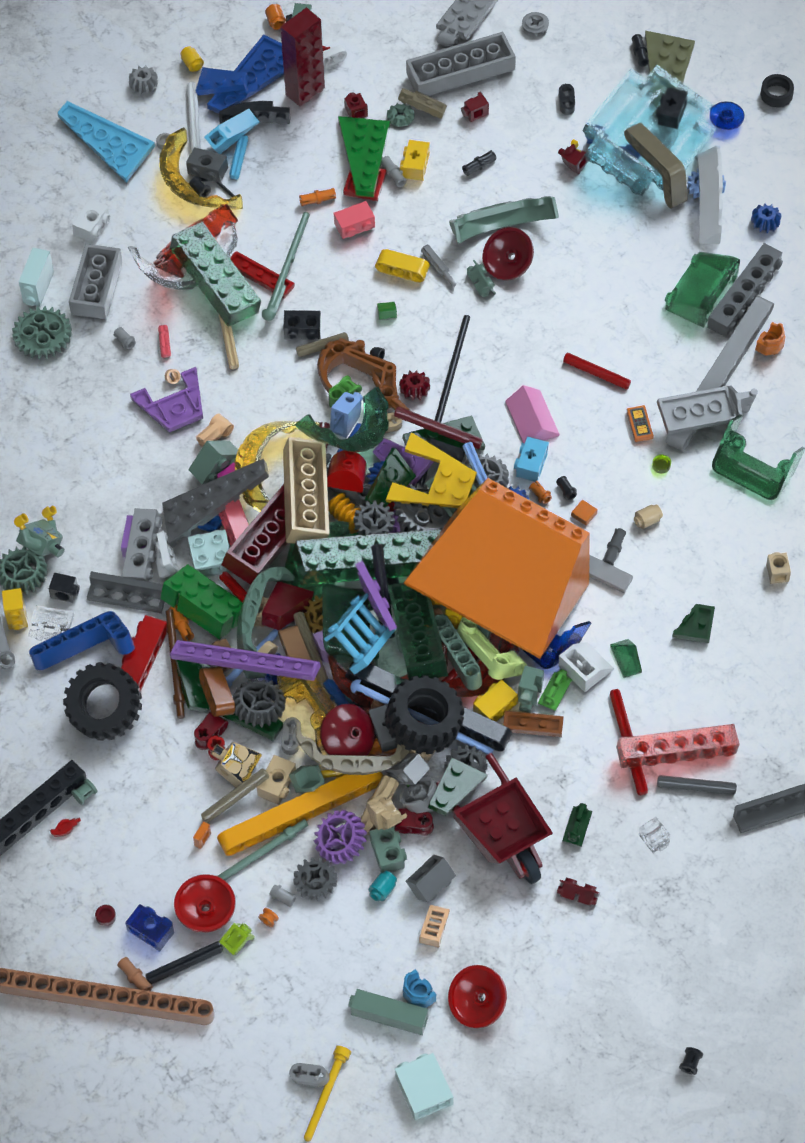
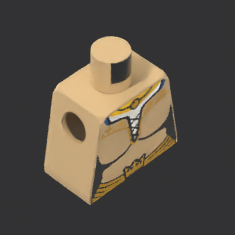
M232 742L226 749L216 744L211 752V755L219 759L215 770L235 788L251 776L262 756L261 753L235 742Z

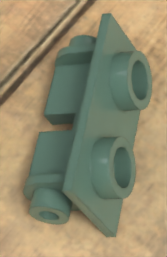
M473 260L475 265L467 268V275L473 282L479 295L486 297L490 291L496 294L493 289L495 284L490 277H486L487 270L483 264H478Z

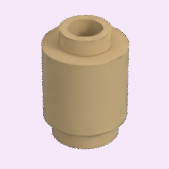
M651 504L636 511L633 519L637 527L645 529L659 522L663 518V513L657 504Z

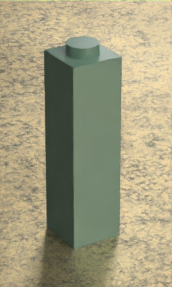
M360 989L356 990L355 995L350 996L348 1007L351 1008V1015L422 1036L429 1017V1009Z

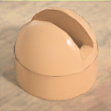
M169 369L164 375L165 380L171 384L178 383L181 378L180 372L176 369Z

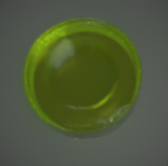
M663 454L655 456L652 462L653 470L660 474L667 473L671 468V459Z

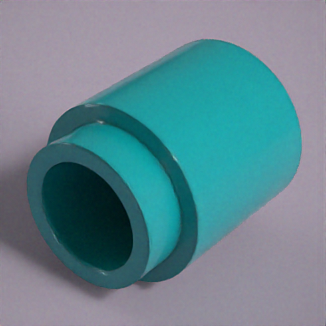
M389 871L380 873L368 888L370 897L375 901H385L396 887L397 878Z

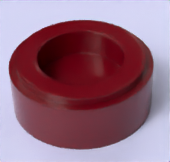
M102 905L97 908L95 917L100 925L110 926L116 920V912L112 906Z

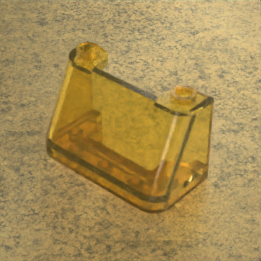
M277 675L279 690H283L286 699L292 698L296 703L306 699L314 711L310 717V723L315 731V743L323 751L324 748L320 739L321 723L328 711L334 708L335 705L316 678L314 681Z

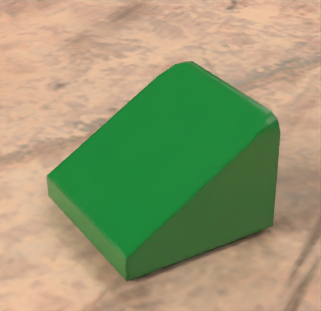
M395 301L377 303L379 320L397 318Z

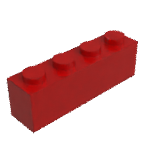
M147 615L144 616L143 621H139L136 630L137 634L135 637H132L135 648L131 653L124 654L121 666L138 684L139 692H141L168 633L167 621Z

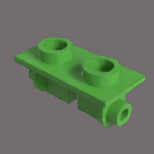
M560 669V671L553 673L538 704L556 711L572 681L571 678L567 677L565 670Z

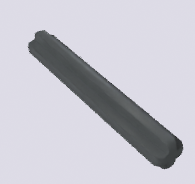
M659 775L657 780V786L664 788L736 794L737 784L733 782Z

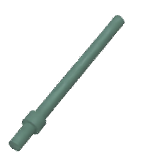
M303 819L294 826L287 827L283 830L282 834L217 877L227 880L287 839H293L296 837V833L308 826L307 821Z

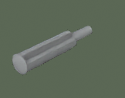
M429 244L421 248L423 255L441 277L444 276L451 286L455 287L457 283L448 273L449 269Z

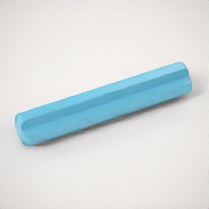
M247 135L242 136L237 141L229 173L231 179L237 180L239 178L248 143Z

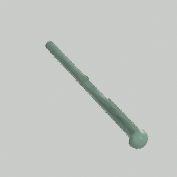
M304 212L268 307L262 311V317L266 321H271L275 318L286 289L284 282L289 272L290 263L294 262L295 253L310 217L308 212Z

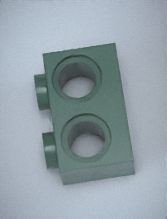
M394 827L387 830L381 828L380 830L369 831L371 845L380 872H393L404 869V861L407 860L405 849L400 848L401 837L399 831H395ZM384 838L390 839L389 842H383L381 840ZM389 856H395V857H397V858L394 859V860H389V859H388Z

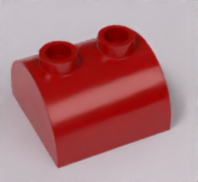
M351 449L337 452L329 463L327 487L362 493L367 471L365 459Z

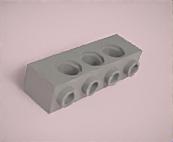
M134 509L122 577L143 581L152 579V563L156 561L157 533L159 528L162 527V517H160L157 509Z

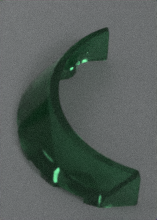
M379 387L373 388L363 396L364 417L359 430L353 436L343 440L336 437L330 429L319 427L310 414L299 420L295 427L318 442L350 452H364L374 448L384 439V434L388 431L389 422L387 421L389 406Z

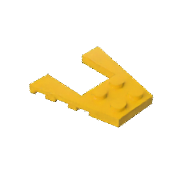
M411 433L405 447V452L440 463L429 494L392 482L386 502L391 503V501L401 502V504L419 503L426 506L431 504L440 505V507L459 508L469 497L477 472L414 433Z

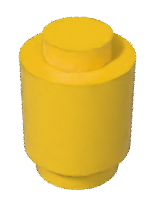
M191 46L182 49L180 53L181 59L189 71H199L204 61L196 49Z

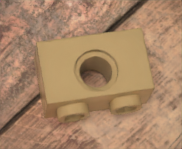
M273 755L266 769L269 778L257 787V795L279 805L282 799H286L289 793L288 787L291 783L289 774L296 770V763ZM282 779L281 782H275L274 780Z

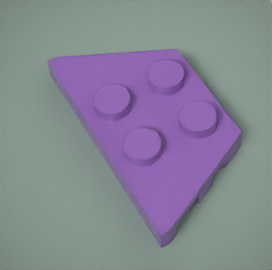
M363 561L355 564L359 571L358 577L365 594L369 595L368 600L379 621L385 627H388L389 631L396 629L397 626L388 611L390 606L386 598H382L379 594L381 590L376 580H372Z

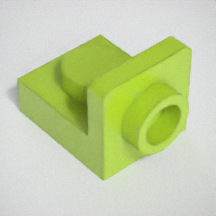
M233 923L219 942L231 954L237 955L246 942L253 940L255 936L251 933L252 929L247 924Z

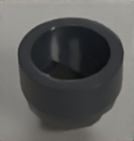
M373 347L370 350V355L383 359L385 349Z

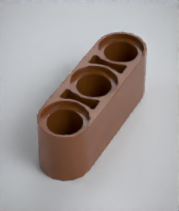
M220 666L201 668L199 680L212 715L214 717L233 715L235 703L222 668Z

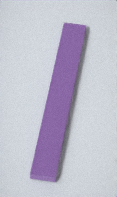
M182 640L176 641L170 653L171 659L311 681L315 680L321 667L319 661Z

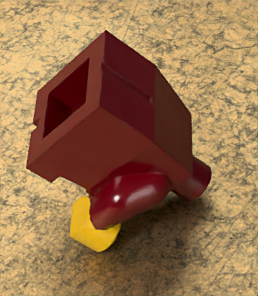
M573 139L570 143L571 146H567L566 149L560 148L558 154L561 155L563 162L570 170L580 174L589 162L585 151L576 149L579 143Z

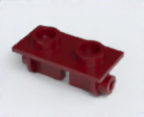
M567 877L565 881L560 880V882H563V886H558L557 894H560V897L574 900L577 893L580 894L577 902L596 906L598 898L595 897V894H600V892L596 891L597 887L586 883L582 887L576 885L577 880Z

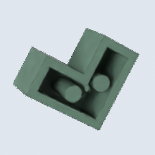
M229 440L206 441L188 470L201 484H206L217 479V474L233 462L238 466L243 454Z

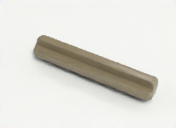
M346 332L298 346L296 347V353L298 357L306 356L325 349V345L330 341L333 342L340 338L349 341V337Z

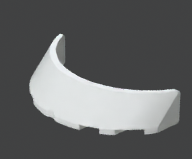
M715 145L695 157V160L698 162L700 191L699 244L721 243L723 211L722 156L720 146Z

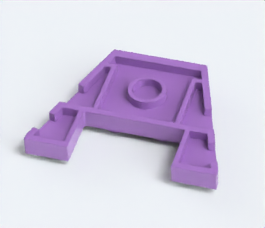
M196 367L181 372V378L187 388L154 402L146 388L131 393V400L169 433L203 419Z

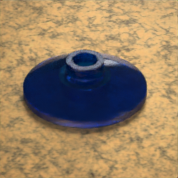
M730 101L715 104L709 114L712 124L723 130L738 128L743 123L745 117L743 109L738 104Z

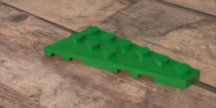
M338 116L356 196L374 197L390 121Z

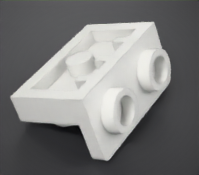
M162 531L157 533L158 541H156L155 551L159 576L161 579L177 573L178 568L174 549L169 545L168 536Z

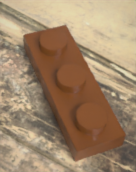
M505 711L503 725L509 728L512 733L562 737L564 716Z

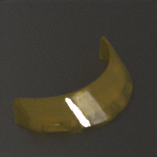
M183 127L166 138V143L159 155V167L165 184L175 195L199 206L220 210L243 209V201L240 194L230 199H223L218 195L205 198L197 195L179 171L180 155L187 143L186 129Z
M275 421L256 428L244 439L243 444L240 445L237 451L235 471L259 461L266 444L280 431L290 434L296 429H301L314 436L320 422ZM262 483L252 490L247 489L242 493L245 502L259 512L270 501L262 487Z

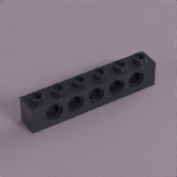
M73 760L69 761L0 819V856L72 796L71 791L73 789L76 790L84 784V780L87 779L86 773Z

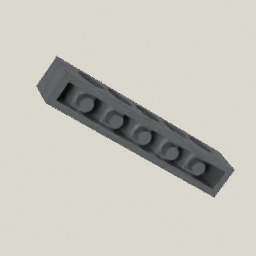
M763 243L708 317L707 328L724 337H727L730 332L735 330L738 320H742L747 312V308L751 306L755 297L758 294L761 295L765 284L772 280L775 270L781 268L783 264L782 251Z

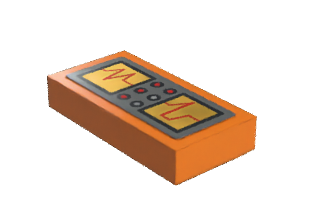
M645 405L627 408V415L635 442L653 439L654 435Z

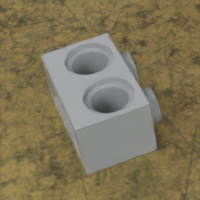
M409 753L402 761L385 771L389 777L397 780L399 784L415 785L430 767L418 753Z

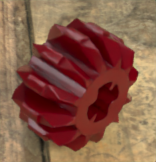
M409 370L408 374H403L402 379L399 381L401 394H404L406 399L411 397L412 401L415 398L421 401L422 396L427 397L431 389L429 377H426L424 372L419 374L418 370L415 373Z

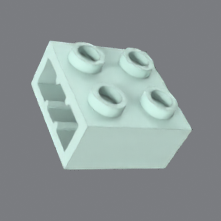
M214 530L211 533L195 534L188 537L194 569L206 577L222 574L224 571L231 572L221 565L229 549L226 530Z

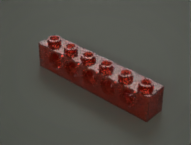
M735 724L622 737L619 738L616 749L621 768L628 767L629 769H634L643 765L673 764L682 760L711 759L722 755L729 757L737 753L740 743Z

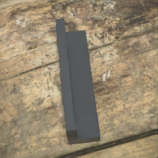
M91 571L89 577L91 585L87 595L88 601L162 614L165 604L160 599L163 584ZM95 588L103 589L105 592L101 596L93 595ZM120 592L123 594V597L117 600L113 599L111 595ZM137 595L140 596L142 600L137 603L131 602L129 598ZM152 599H159L160 603L159 606L156 607L150 606L148 601Z
M805 784L736 805L733 817L740 833L805 813Z

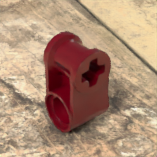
M209 712L194 731L196 747L200 750H207L209 738L221 736L226 731L229 722L221 716L214 717Z
M407 808L398 809L401 815L406 813L407 818L394 826L395 831H399L402 834L423 836L433 832V817L429 812L415 813Z

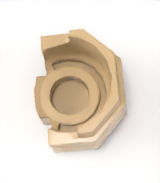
M383 794L367 802L371 823L378 830L381 828L387 830L407 818V814L401 815L399 810H396L391 798L385 800Z

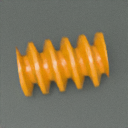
M344 493L332 498L328 502L329 513L350 534L359 532V529H354L355 523H353L355 511L359 510V508H355V504L350 503V499L345 498Z

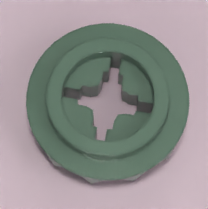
M398 103L395 106L391 105L390 109L387 110V119L394 126H407L412 123L415 117L411 105L406 106L404 103L402 105Z

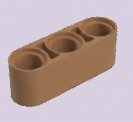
M297 625L278 631L287 657L311 660Z

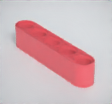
M239 499L236 502L232 500L225 506L226 509L219 513L230 546L234 544L249 526Z

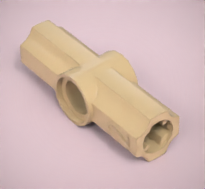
M383 775L372 797L367 802L373 798L375 799L380 794L385 796V800L392 798L399 783L394 778ZM366 803V808L361 816V822L365 824L364 830L370 836L369 831L375 830L376 827L371 823Z

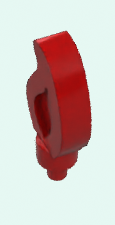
M80 817L71 820L63 819L55 829L50 830V833L54 837L66 836L72 832L73 827L77 826L81 819Z

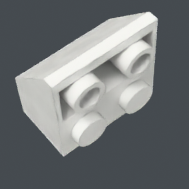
M588 642L573 644L559 655L558 667L565 670L567 675L584 692L614 670Z

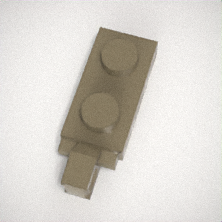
M402 88L398 96V100L402 103L410 104L415 109L422 110L442 119L447 107L446 104L418 91L413 93Z

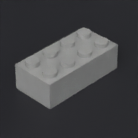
M85 244L69 299L71 315L107 319L122 265L120 248Z

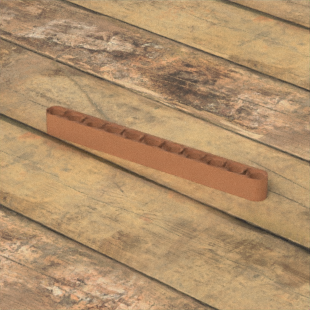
M0 968V979H7L5 982L0 983V993L199 1025H208L214 1020L212 1003L203 999ZM22 981L27 982L24 986H17ZM42 984L47 985L45 989H38ZM60 988H67L63 993L58 992ZM81 991H87V994L84 996L78 995ZM102 994L108 995L105 999L98 998ZM122 997L128 998L125 1002H119V999ZM143 1000L148 1001L144 1006L139 1005ZM161 1004H168V1005H169V1006H168L167 1008H165V1009L159 1008V1006H160ZM182 1007L189 1008L186 1012L179 1011ZM203 1010L210 1011L207 1015L200 1014Z

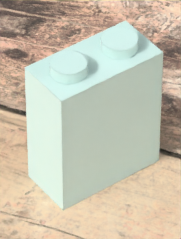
M32 248L19 280L22 300L27 305L40 307L54 274L50 251Z
M434 1053L429 1055L422 1054L416 1060L410 1063L403 1062L395 1068V1078L414 1120L454 1104V1097Z

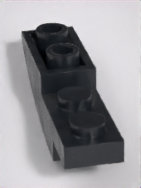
M273 101L245 102L219 111L220 124L247 109H250L261 123L290 124L291 120L290 107H275Z

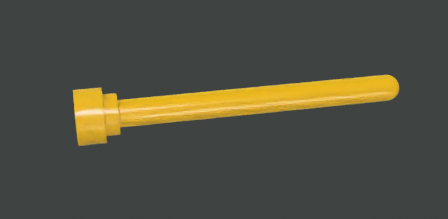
M339 1045L335 1047L333 1052V1059L335 1061L329 1073V1081L322 1090L304 1135V1140L307 1142L313 1138L342 1063L344 1064L349 1060L351 1051L346 1047Z

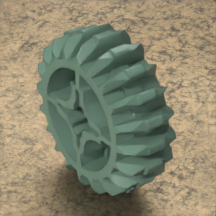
M17 546L15 551L9 549L8 555L3 553V559H0V585L3 586L4 590L21 588L22 592L27 595L29 590L35 593V587L41 588V582H45V576L48 574L47 563L43 556H39L29 549L27 550L24 546L20 550ZM30 563L34 564L37 567L36 570H33L32 567H30ZM8 571L14 576L13 579L7 575Z

